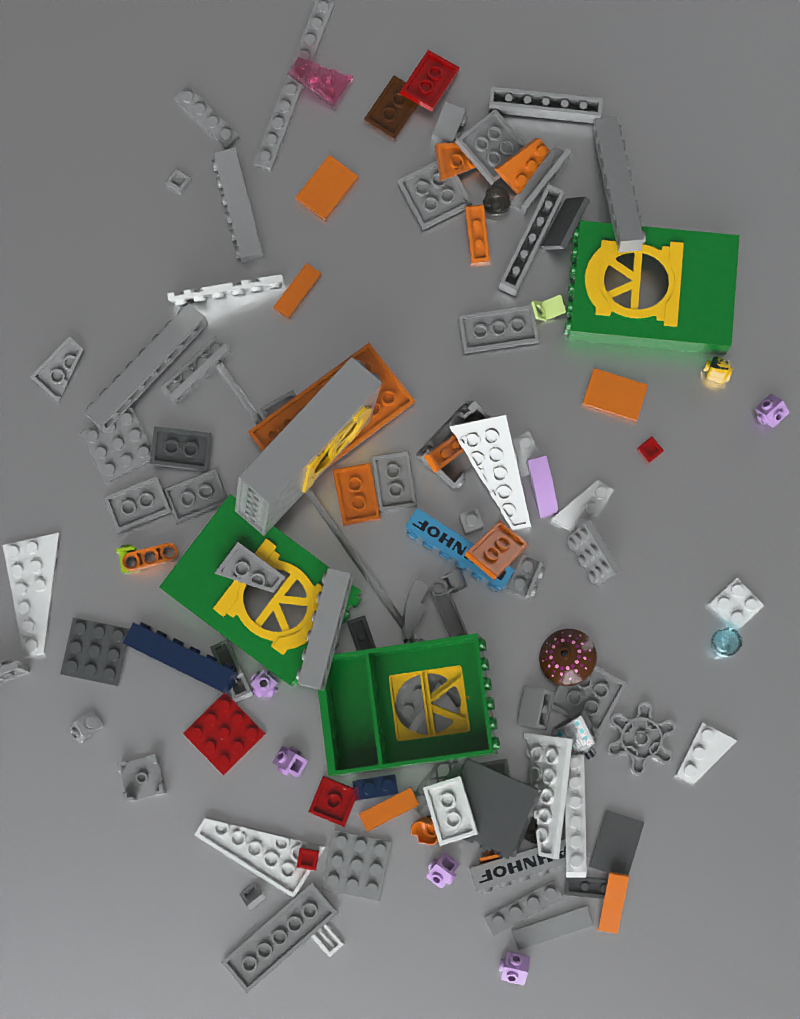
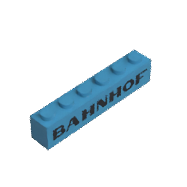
M418 508L405 526L406 535L414 540L416 538L423 541L422 545L430 550L436 549L439 551L438 555L445 560L450 558L455 561L454 565L463 571L465 569L472 572V577L478 581L483 579L488 582L487 586L496 592L498 589L500 591L503 590L515 571L508 566L493 580L465 556L466 552L474 545L472 542Z

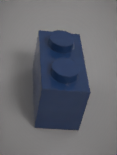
M395 774L352 781L355 801L398 794Z

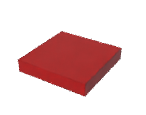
M323 776L308 813L345 827L355 802L354 788Z

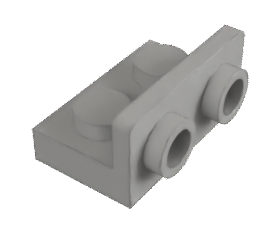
M522 555L507 591L529 599L530 595L534 596L538 588L535 585L537 578H542L546 569L542 567L544 562H539Z

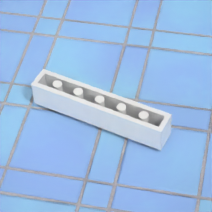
M571 755L565 802L566 877L586 878L587 874L584 755Z

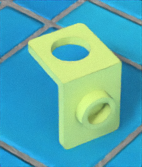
M562 295L543 302L531 301L535 318L538 320L546 321L567 312Z

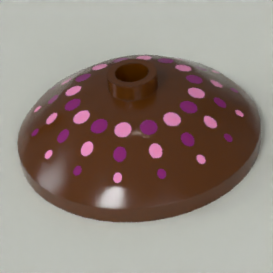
M562 629L551 634L544 641L539 654V663L544 675L553 683L561 686H573L586 680L593 672L597 661V651L593 641L585 633L576 629ZM568 651L567 656L562 657V653Z

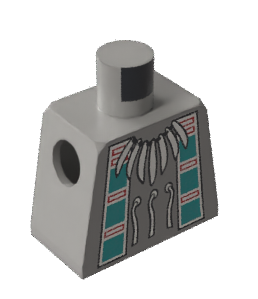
M584 709L553 727L551 732L553 737L573 739L571 755H577L582 752L586 759L589 760L597 754L592 747L596 743L597 734Z

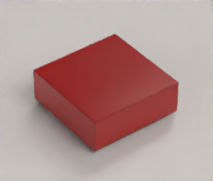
M652 436L637 448L648 463L664 451Z
M300 848L296 868L316 871L319 851Z

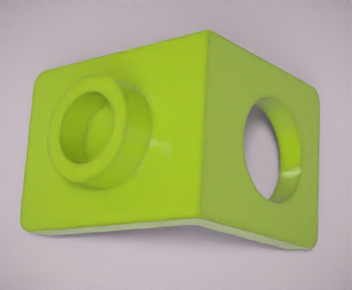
M132 544L121 545V548L116 549V552L119 554L122 573H131L123 566L122 559L125 554L138 550Z

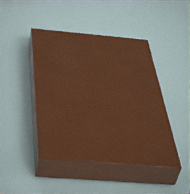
M395 75L364 118L365 123L394 141L419 106V104L400 94L406 82Z

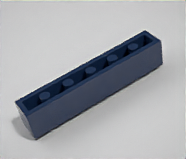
M133 622L123 644L227 695L229 694L238 676V673L233 671V666L225 662L223 665L216 663L218 659L209 654L204 657L200 655V650L192 646L187 649L183 647L184 642L176 638L171 641L167 639V634L159 630L156 633L150 631L151 626L143 622L140 625Z

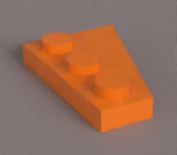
M534 138L520 148L519 152L514 156L508 157L502 165L496 166L494 170L515 193L520 194L550 150L540 138Z
M437 143L435 145L440 181L476 168L456 143Z

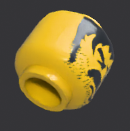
M715 356L711 361L707 360L703 371H706L707 379L723 384L725 381H729L733 367H731L730 361Z

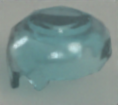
M732 627L717 630L710 640L711 648L715 654L723 658L734 656L742 646L740 633Z

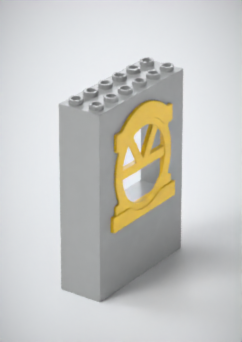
M351 357L238 477L235 512L265 536L370 422L382 385L379 376L373 372L370 373L360 360H355Z

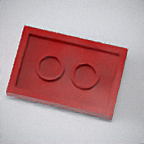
M427 50L401 89L400 94L433 112L458 74L460 67Z

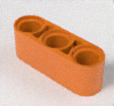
M164 543L129 552L124 555L122 564L127 571L136 572L175 561L178 557V550L174 544ZM167 548H172L175 553L171 557H166L164 551ZM154 553L156 558L152 562H147L145 560L146 555ZM135 558L137 563L135 566L129 567L126 564L127 560Z

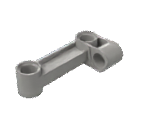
M460 568L433 580L429 589L450 637L468 635L451 593L468 587ZM441 584L444 591L437 593L434 591L433 586Z

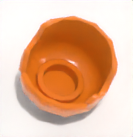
M431 816L420 817L412 824L411 835H416L419 843L435 845L438 842Z

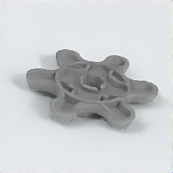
M642 702L638 705L637 716L633 719H627L621 713H615L611 717L612 725L619 729L621 736L618 741L609 744L607 751L613 757L620 754H628L632 759L631 770L636 775H641L645 772L646 761L649 758H657L663 764L671 762L673 758L672 752L664 747L663 739L666 735L674 733L676 725L672 720H665L662 723L654 722L651 717L652 706L648 702ZM638 733L646 735L647 740L644 744L636 741Z

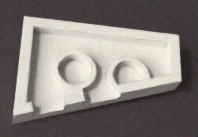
M597 480L551 520L571 532L577 530L588 520H591L594 524L614 490Z
M701 723L676 776L695 784L737 740Z

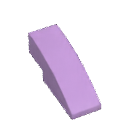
M547 456L527 460L526 463L539 517L558 514L557 500Z

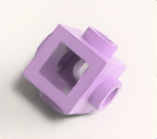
M770 394L755 407L758 420L763 425L767 424L772 428L789 414L784 401L773 394Z
M264 670L261 673L257 671L251 678L253 681L250 684L253 687L251 691L259 698L261 696L264 698L269 696L271 698L278 691L277 686L279 684L276 682L278 677L270 670L267 673ZM262 680L267 681L266 687L260 686Z
M282 745L272 763L279 766L277 770L287 776L290 773L299 778L308 761L299 756L301 754L299 750L292 746L288 749Z
M444 852L438 860L434 858L428 866L430 871L426 877L442 889L446 883L450 885L457 875L454 872L460 864Z
M507 952L505 959H501L499 971H502L501 980L524 985L529 970L530 957Z

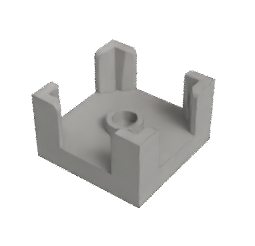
M158 754L117 763L118 772L122 775L125 802L166 793Z

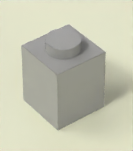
M477 508L459 515V521L465 536L483 530L484 525Z

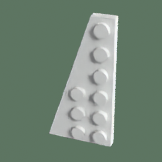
M282 274L257 278L256 280H244L235 284L226 283L202 287L198 291L195 289L184 290L176 295L172 292L167 293L168 301L179 306L188 304L187 300L194 299V302L205 301L208 296H212L214 299L225 297L224 293L232 292V295L243 294L245 289H251V292L262 290V286L269 285V288L280 287V283L284 281Z
M507 414L451 425L450 429L454 432L473 467L501 509L500 511L511 529L531 527L532 524Z
M60 533L2 545L24 658L45 654Z
M524 733V739L528 743L526 756L530 759V768L528 770L530 785L542 790L536 811H534V819H537L538 830L536 831L538 853L542 857L559 859L573 739Z
M204 818L194 834L292 898H295L311 872L308 869L296 868L299 849L318 850L319 857L325 849L324 846Z

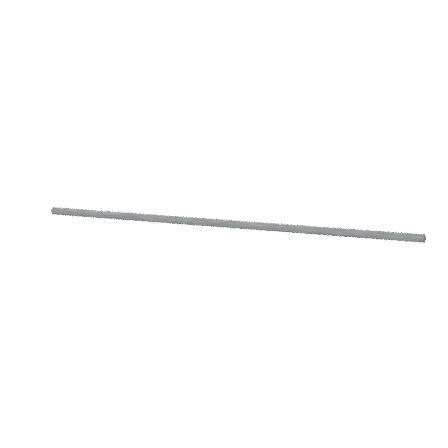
M219 363L216 368L255 423L259 424L263 421L223 363ZM310 487L305 494L402 629V616ZM412 633L409 639L411 643L419 641L414 633ZM443 676L439 680L441 686L447 682ZM453 688L449 689L446 693L455 706L459 707L461 699Z

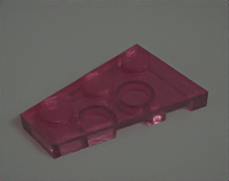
M299 57L287 73L331 107L335 105L353 78L351 75L338 73L337 70L321 67L317 63Z

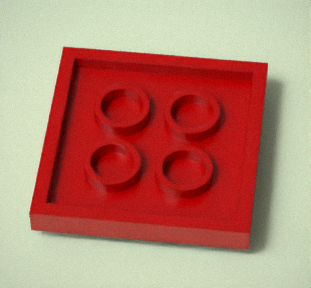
M223 693L183 734L225 775L266 733L227 694Z

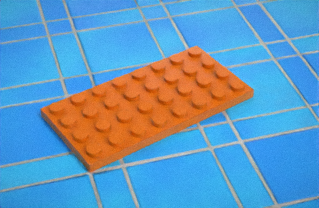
M368 343L250 429L248 434L259 449L263 451L351 357L355 360H360L370 373L377 374L381 379L382 385L370 422L328 467L412 406L415 400L371 344Z

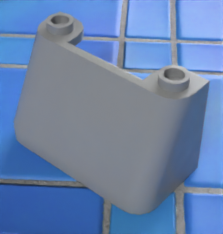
M466 401L417 452L416 457L431 469L424 456L454 434L450 429L451 425L489 418L490 416L475 401ZM464 450L435 473L452 488H459L466 481L464 479L465 473L472 466V463Z

